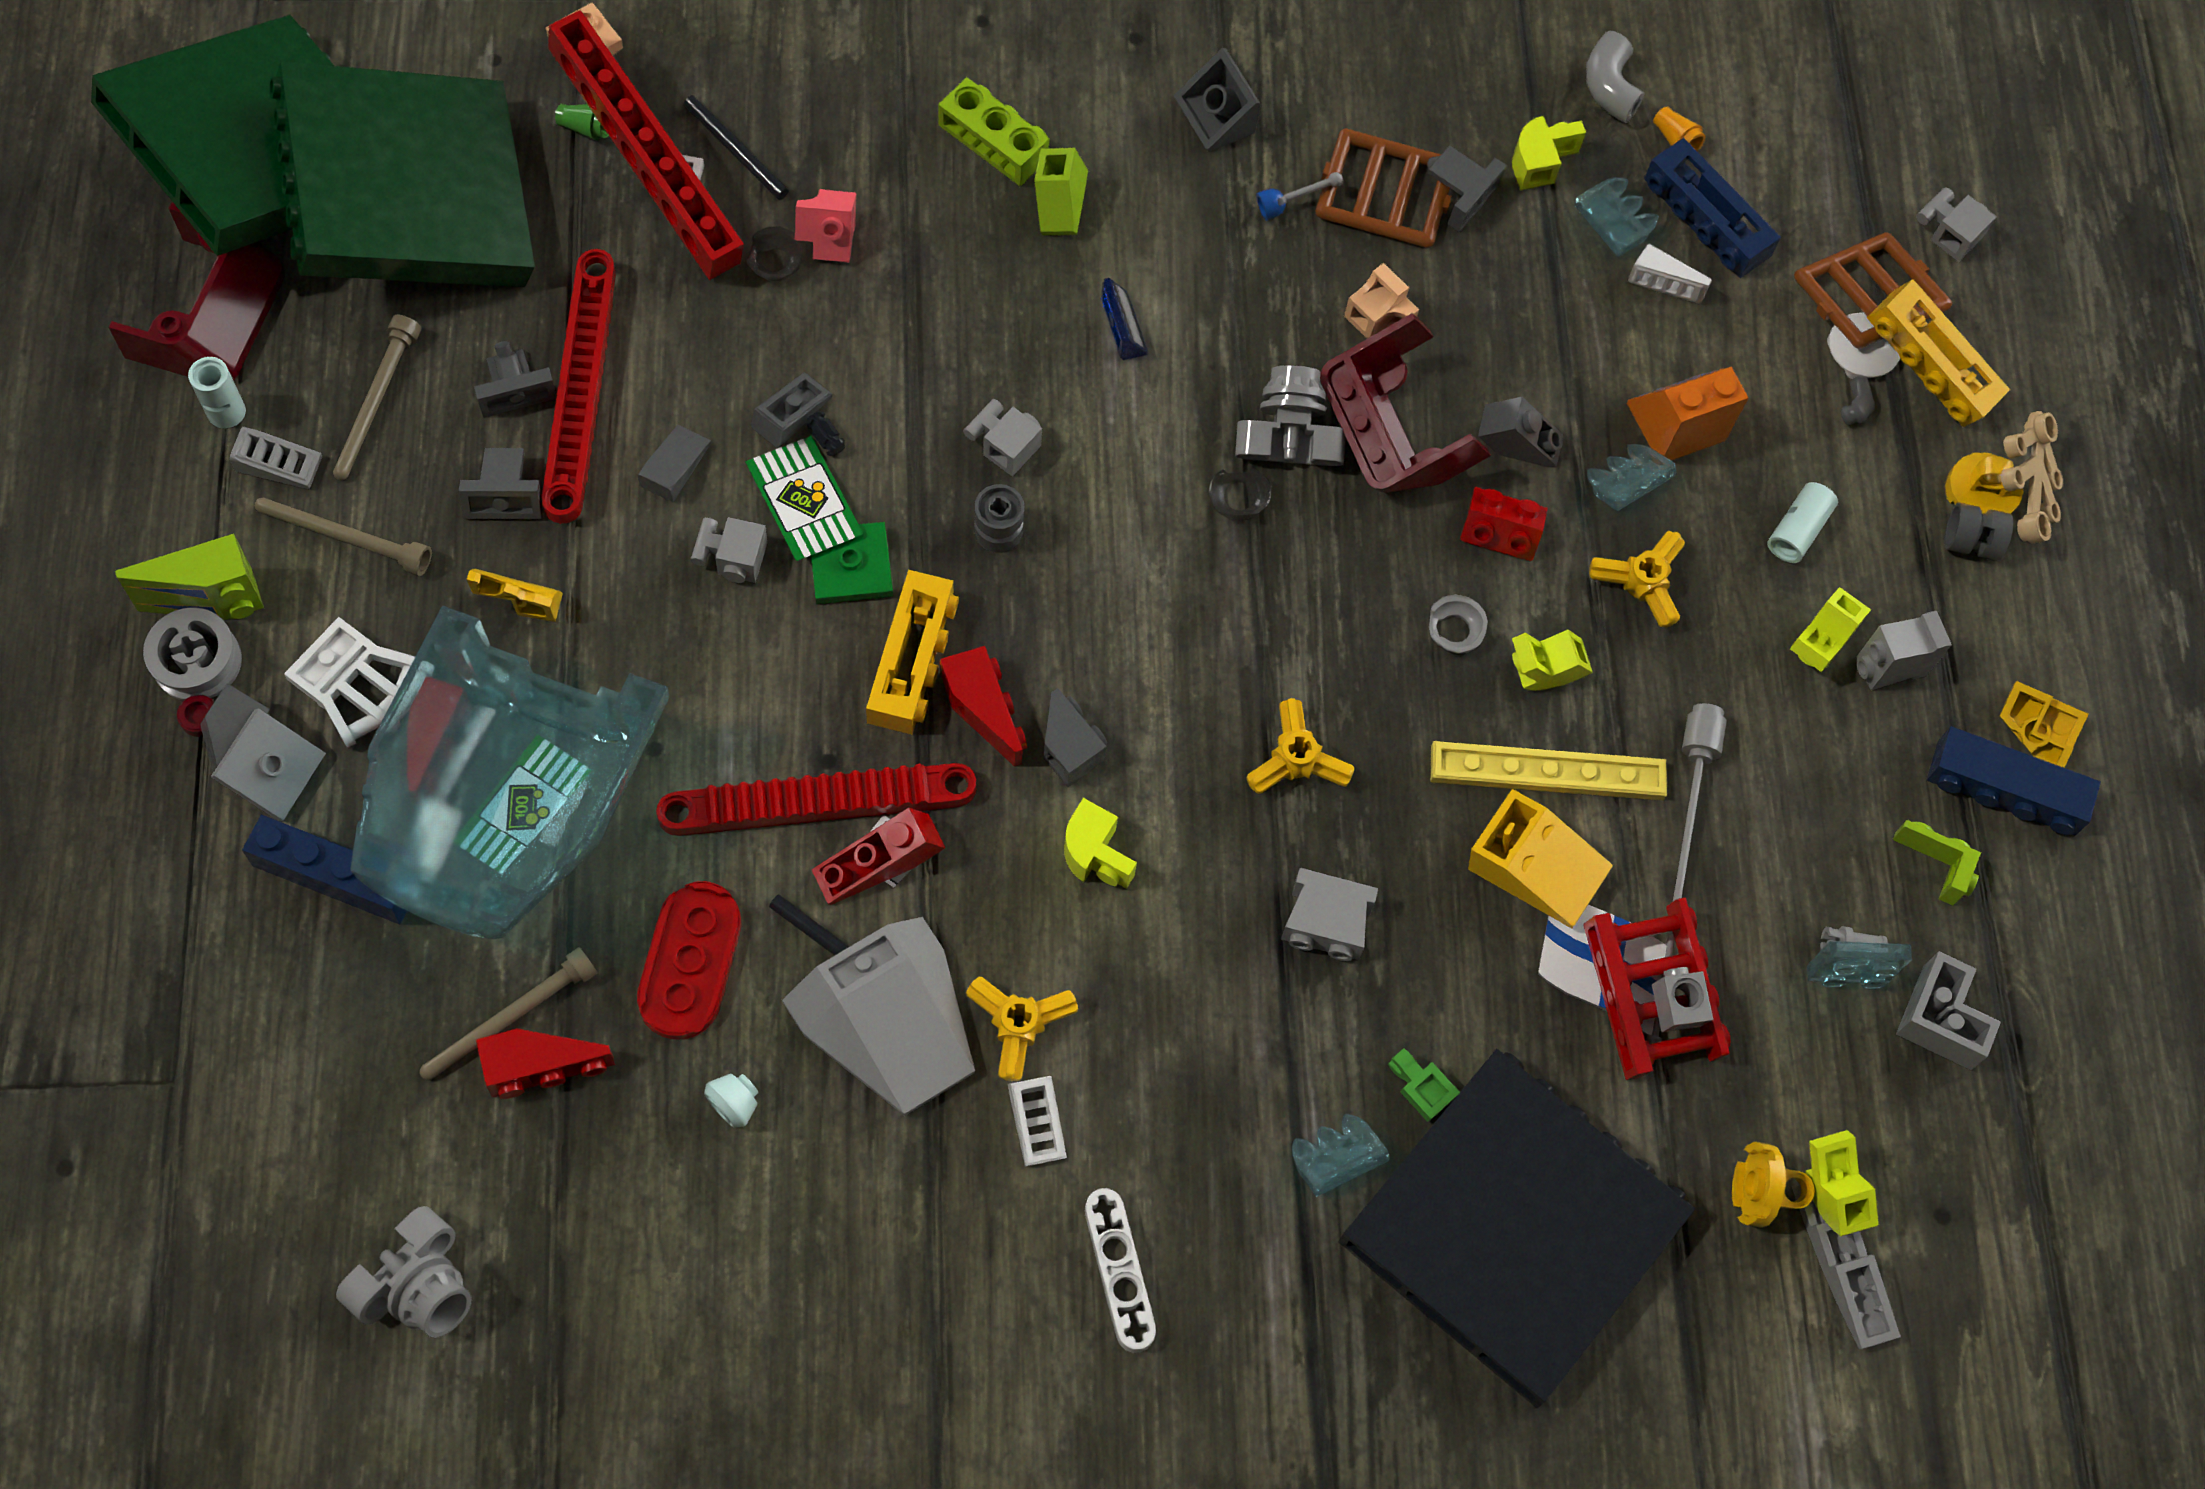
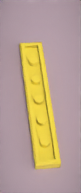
M1433 741L1431 745L1430 782L1663 801L1667 796L1666 759Z

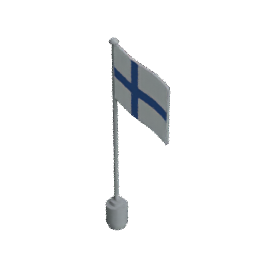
M1696 704L1693 706L1692 712L1687 715L1682 752L1689 756L1688 759L1696 764L1673 901L1682 898L1703 765L1710 764L1712 760L1719 759L1722 754L1727 720L1724 717V710L1713 704ZM1588 905L1573 929L1548 916L1538 975L1561 992L1607 1011L1583 926L1593 916L1607 912ZM1610 914L1612 922L1618 926L1631 923ZM1673 931L1667 933L1666 944L1653 936L1623 941L1621 946H1619L1623 962L1631 965L1672 956L1675 939ZM1664 974L1632 981L1630 988L1634 1001H1637L1639 1004L1655 1001L1652 984L1663 978ZM1659 1018L1643 1020L1641 1027L1643 1033L1647 1035L1646 1040L1650 1044L1661 1042L1662 1038L1659 1037Z

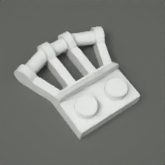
M338 617L284 675L289 682L317 702L320 707L326 709L343 742L349 748L356 744V739L379 727L385 728L391 722L390 716L398 707H402L417 674L423 673L426 663L417 657L375 645ZM375 660L402 668L396 685L370 667L371 661ZM358 675H361L387 695L378 706L350 686ZM339 695H342L367 714V716L347 726L333 701Z

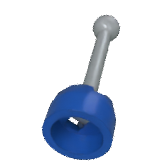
M1334 172L1330 174L1328 179L1285 195L1277 189H1266L1256 193L1260 212L1266 221L1276 218L1283 213L1287 201L1330 185L1338 187L1342 184L1343 177L1340 173Z

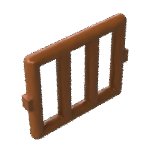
M1342 129L1339 132L1331 161L1325 164L1322 180L1328 179L1330 174L1334 172L1342 174L1350 145L1371 150L1353 212L1332 207L1337 187L1330 185L1321 190L1315 210L1316 216L1320 219L1417 246L1432 247L1443 213L1447 214L1452 197L1448 195L1450 190L1448 186L1437 180L1423 232L1404 227L1402 222L1419 164L1427 166L1429 158L1441 156V154L1351 129ZM1385 154L1406 160L1388 222L1367 216Z
M1888 232L1802 267L1794 274L1796 282L1818 305L1816 312L1824 321L1830 319L1849 342L1858 349L1884 338L1876 332L1875 327L1861 332L1814 278L1829 273L1868 317L1878 305L1843 266L1857 261L1888 296L1900 286L1871 255L1884 248L1907 275L1920 286L1942 313L1949 310L1952 306L1951 299L1927 274L1929 268L1921 259L1915 261ZM1916 304L1914 305L1919 315H1924L1926 320L1931 318L1921 307H1918Z

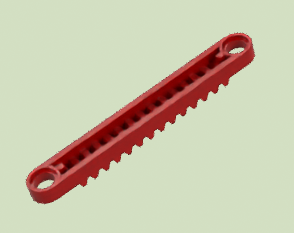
M590 249L584 252L578 258L543 484L542 504L544 511L550 520L560 524L570 523L581 514L586 482L588 483L590 455L592 456V442H594L596 415L598 414V402L600 401L599 391L602 387L601 377L604 373L603 363L605 362V349H607V336H609V323H611V310H613V293L616 280L613 258L609 253L600 249ZM594 263L603 264L607 268L600 276H591L586 272L587 268ZM559 495H568L573 499L572 505L565 510L555 509L551 504L553 499Z
M960 763L931 766L916 764L911 768L902 765L897 769L885 767L881 771H876L872 768L862 773L858 770H853L850 774L837 772L832 776L823 773L818 777L805 775L801 779L788 777L783 781L774 778L770 782L757 780L753 784H748L744 781L734 786L725 783L721 787L708 785L704 789L668 793L657 804L656 814L660 827L666 833L683 836L901 813L907 808L918 811L955 808L967 805L972 801L976 794V777L970 767ZM959 776L967 781L968 787L963 793L953 794L946 789L945 783L951 777ZM674 805L686 807L689 810L687 818L679 823L669 821L666 818V812L670 807Z

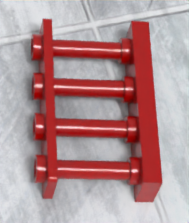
M1685 897L1676 899L1666 906L1668 916L1618 926L1612 922L1609 912L1595 915L1583 924L1626 1080L1640 1078L1652 1072L1654 1060L1702 1049H1706L1710 1062L1729 1055L1730 1034L1727 1027L1721 1023L1718 1013L1719 995L1715 986L1711 985L1706 970L1708 968L1707 953L1703 946H1699L1695 931L1697 929L1696 914L1691 907H1688ZM1673 931L1678 955L1631 965L1623 962L1619 948L1623 941ZM1680 967H1688L1689 973L1703 971L1713 1020L1699 1027L1701 1033L1652 1044L1647 1040L1645 1041L1641 1025L1643 1020L1658 1017L1656 1003L1652 1001L1639 1004L1637 1001H1634L1630 988L1632 981L1662 975L1666 970ZM1686 994L1675 997L1681 1006H1688Z

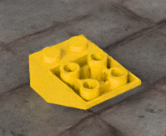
M1512 789L1471 849L1468 870L1573 929L1613 865L1548 808Z

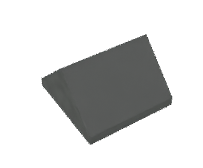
M1221 48L1174 95L1207 151H1213L1254 134L1260 109L1259 100L1226 48Z

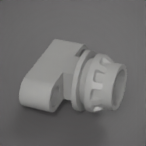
M1293 365L1276 366L1271 369V379L1263 388V398L1267 401L1261 402L1260 411L1274 415V422L1257 420L1238 421L1235 457L1247 460L1322 466L1344 465L1346 436L1343 428L1311 425V418L1326 415V406L1320 404L1325 402L1326 393L1320 384L1321 372L1319 370Z
M422 1206L413 1210L395 1228L407 1243L396 1254L390 1249L384 1250L380 1255V1260L385 1265L374 1276L359 1264L341 1282L337 1289L336 1297L341 1304L365 1325L377 1322L389 1311L395 1319L401 1321L406 1327L412 1330H423L430 1337H440L452 1331L464 1319L471 1305V1294L463 1287V1278L460 1272L443 1256L454 1243L455 1231L427 1206Z

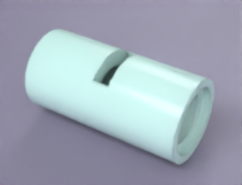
M204 357L194 362L189 369L188 378L208 420L219 428H231L239 424L245 416L246 408L226 364L216 357Z
M1815 482L1807 483L1769 538L1767 544L1770 551L1783 561L1789 563L1800 562L1838 505L1836 495L1822 484Z

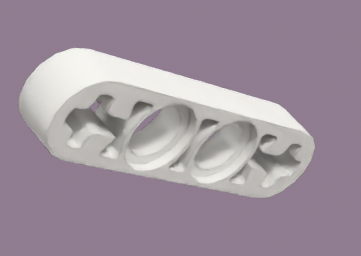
M1098 1189L1092 1192L1086 1202L1085 1217L1117 1340L1126 1351L1140 1353L1147 1350L1154 1340L1156 1328L1123 1201L1111 1189ZM1105 1199L1107 1205L1115 1206V1209L1111 1210L1110 1213L1111 1226L1113 1228L1120 1224L1122 1229H1109L1098 1235L1097 1229L1104 1230L1105 1227L1102 1214H1094L1093 1212L1098 1206V1200ZM1110 1239H1119L1125 1244L1127 1253L1123 1259L1112 1261L1104 1255L1103 1244ZM1122 1279L1132 1281L1137 1287V1296L1129 1302L1118 1300L1113 1293V1287L1117 1281ZM1141 1305L1143 1311H1136L1135 1313L1137 1325L1141 1328L1146 1327L1148 1332L1143 1334L1142 1342L1136 1343L1133 1336L1126 1337L1124 1333L1130 1328L1128 1313L1120 1317L1118 1311H1131Z

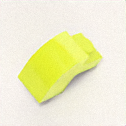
M1540 116L1525 125L1521 131L1512 159L1513 171L1520 190L1555 183L1561 166L1559 157L1576 154L1580 151L1586 134L1582 121L1573 123L1560 122L1552 127H1547L1544 116Z
M1839 587L1825 603L1811 624L1797 638L1790 650L1796 653L1803 663L1815 667L1822 672L1847 643L1871 609Z
M1570 630L1563 631L1542 641H1538L1527 633L1512 638L1516 652L1512 653V658L1524 689L1543 690L1558 687L1593 673L1582 638Z
M1085 798L1081 800L1067 825L1064 844V855L1067 865L1072 873L1083 882H1085L1091 870H1094L1097 877L1111 886L1119 884L1127 889L1135 876L1137 862L1107 846L1116 831L1118 817Z
M1846 1130L1809 1141L1812 1169L1805 1172L1814 1184L1815 1194L1813 1201L1823 1220L1839 1236L1878 1226L1875 1188L1859 1174L1855 1136Z

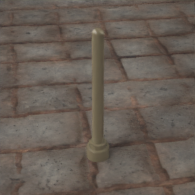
M394 315L389 324L387 332L389 333L388 340L390 344L333 470V475L337 480H345L349 476L405 348H409L411 344L416 343L421 332V326L409 317Z
M259 498L255 502V509L262 514L398 560V564L403 566L406 572L422 576L430 564L432 549L427 545L418 542L400 545L266 498Z
M580 947L576 948L565 956L567 960L561 964L562 969L425 1063L420 1068L421 1077L425 1080L433 1079L477 1048L476 1039L499 1033L572 981L574 984L581 980L585 983L598 974L595 967Z

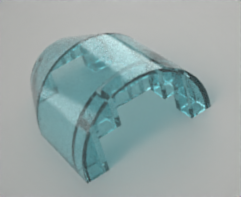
M442 605L369 745L366 784H363L362 796L364 798L361 821L357 822L350 870L362 883L377 894L428 921L471 936L487 939L505 937L599 846L668 703L669 692L667 686L629 673L620 693L601 686L597 695L590 694L533 673L528 659L490 645L479 618Z

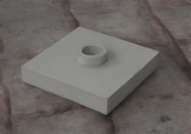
M258 708L254 709L211 777L276 820L283 821L326 753Z

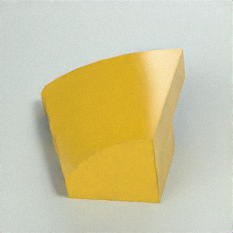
M479 569L469 570L467 582L472 594L511 600L516 614L519 616L556 622L563 595L561 591Z
M2016 681L1999 717L2033 757L2064 768L2089 714L2053 699L2051 695Z

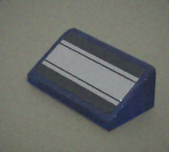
M1105 278L1102 283L1101 301L1120 358L1123 361L1145 356L1147 348L1129 294L1111 278Z

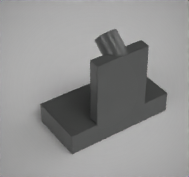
M1449 146L1441 156L1429 158L1427 162L1428 173L1462 196L1453 207L1448 222L1450 227L1458 232L1465 227L1500 186L1507 167L1506 164L1495 157L1487 168L1484 169L1452 146Z
M508 341L495 344L497 356L486 358L493 382L474 386L483 418L557 398L549 367L530 372L523 349L512 352Z
M485 448L480 480H460L459 495L464 519H542L543 505L539 480H521L524 448Z

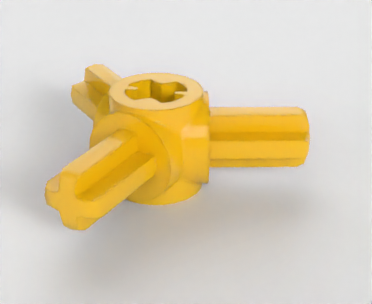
M1668 531L1652 551L1646 550L1638 557L1629 556L1627 562L1595 557L1592 559L1589 568L1590 578L1623 584L1624 590H1627L1630 595L1639 599V601L1647 602L1660 627H1670L1680 620V615L1667 592V589L1670 587L1667 577L1671 573L1670 564L1684 547L1685 541L1678 532Z
M1290 698L1280 702L1279 710L1283 734L1278 736L1279 746L1272 750V758L1247 775L1246 779L1251 789L1261 794L1285 777L1289 780L1302 777L1309 779L1311 774L1346 787L1354 773V766L1321 752L1323 746L1317 744L1311 731L1306 730L1303 707L1300 700ZM1292 751H1298L1300 752L1299 757H1302L1304 755V758H1296V752H1294L1293 754L1291 753Z
M978 977L970 984L966 991L967 996L993 1016L991 1023L999 1029L997 1039L1003 1042L998 1075L1007 1081L1021 1080L1027 1046L1034 1045L1035 1035L1045 1031V1024L1075 1014L1078 1011L1076 998L1070 990L1035 1002L1033 997L1026 999L1015 994L1007 997L983 977ZM1015 1015L1024 1016L1023 1027L1014 1026Z

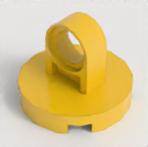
M1972 453L1962 457L1949 472L1945 483L1946 497L1949 503L1954 502L1956 505V503L1960 502L1978 506L1983 514L1990 509L2012 514L2020 505L2023 488L2006 491L2002 484L2001 473L2004 469L2014 467L2013 462L1991 453Z
M1753 1142L1745 1147L1744 1151H1747L1749 1155L1746 1162H1737L1732 1182L1733 1206L1741 1207L1742 1215L1737 1217L1741 1223L1763 1228L1771 1224L1780 1208L1801 1209L1811 1203L1815 1194L1811 1178L1806 1173L1785 1169L1783 1156L1776 1146ZM1791 1178L1796 1179L1801 1186V1195L1795 1202L1790 1201L1785 1195L1786 1182Z

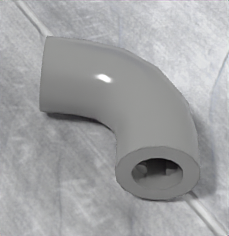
M1608 31L1597 42L1586 63L1587 86L1598 105L1610 115L1626 124L1640 106L1644 92L1629 84L1621 74L1624 64L1633 54L1631 43L1620 33Z

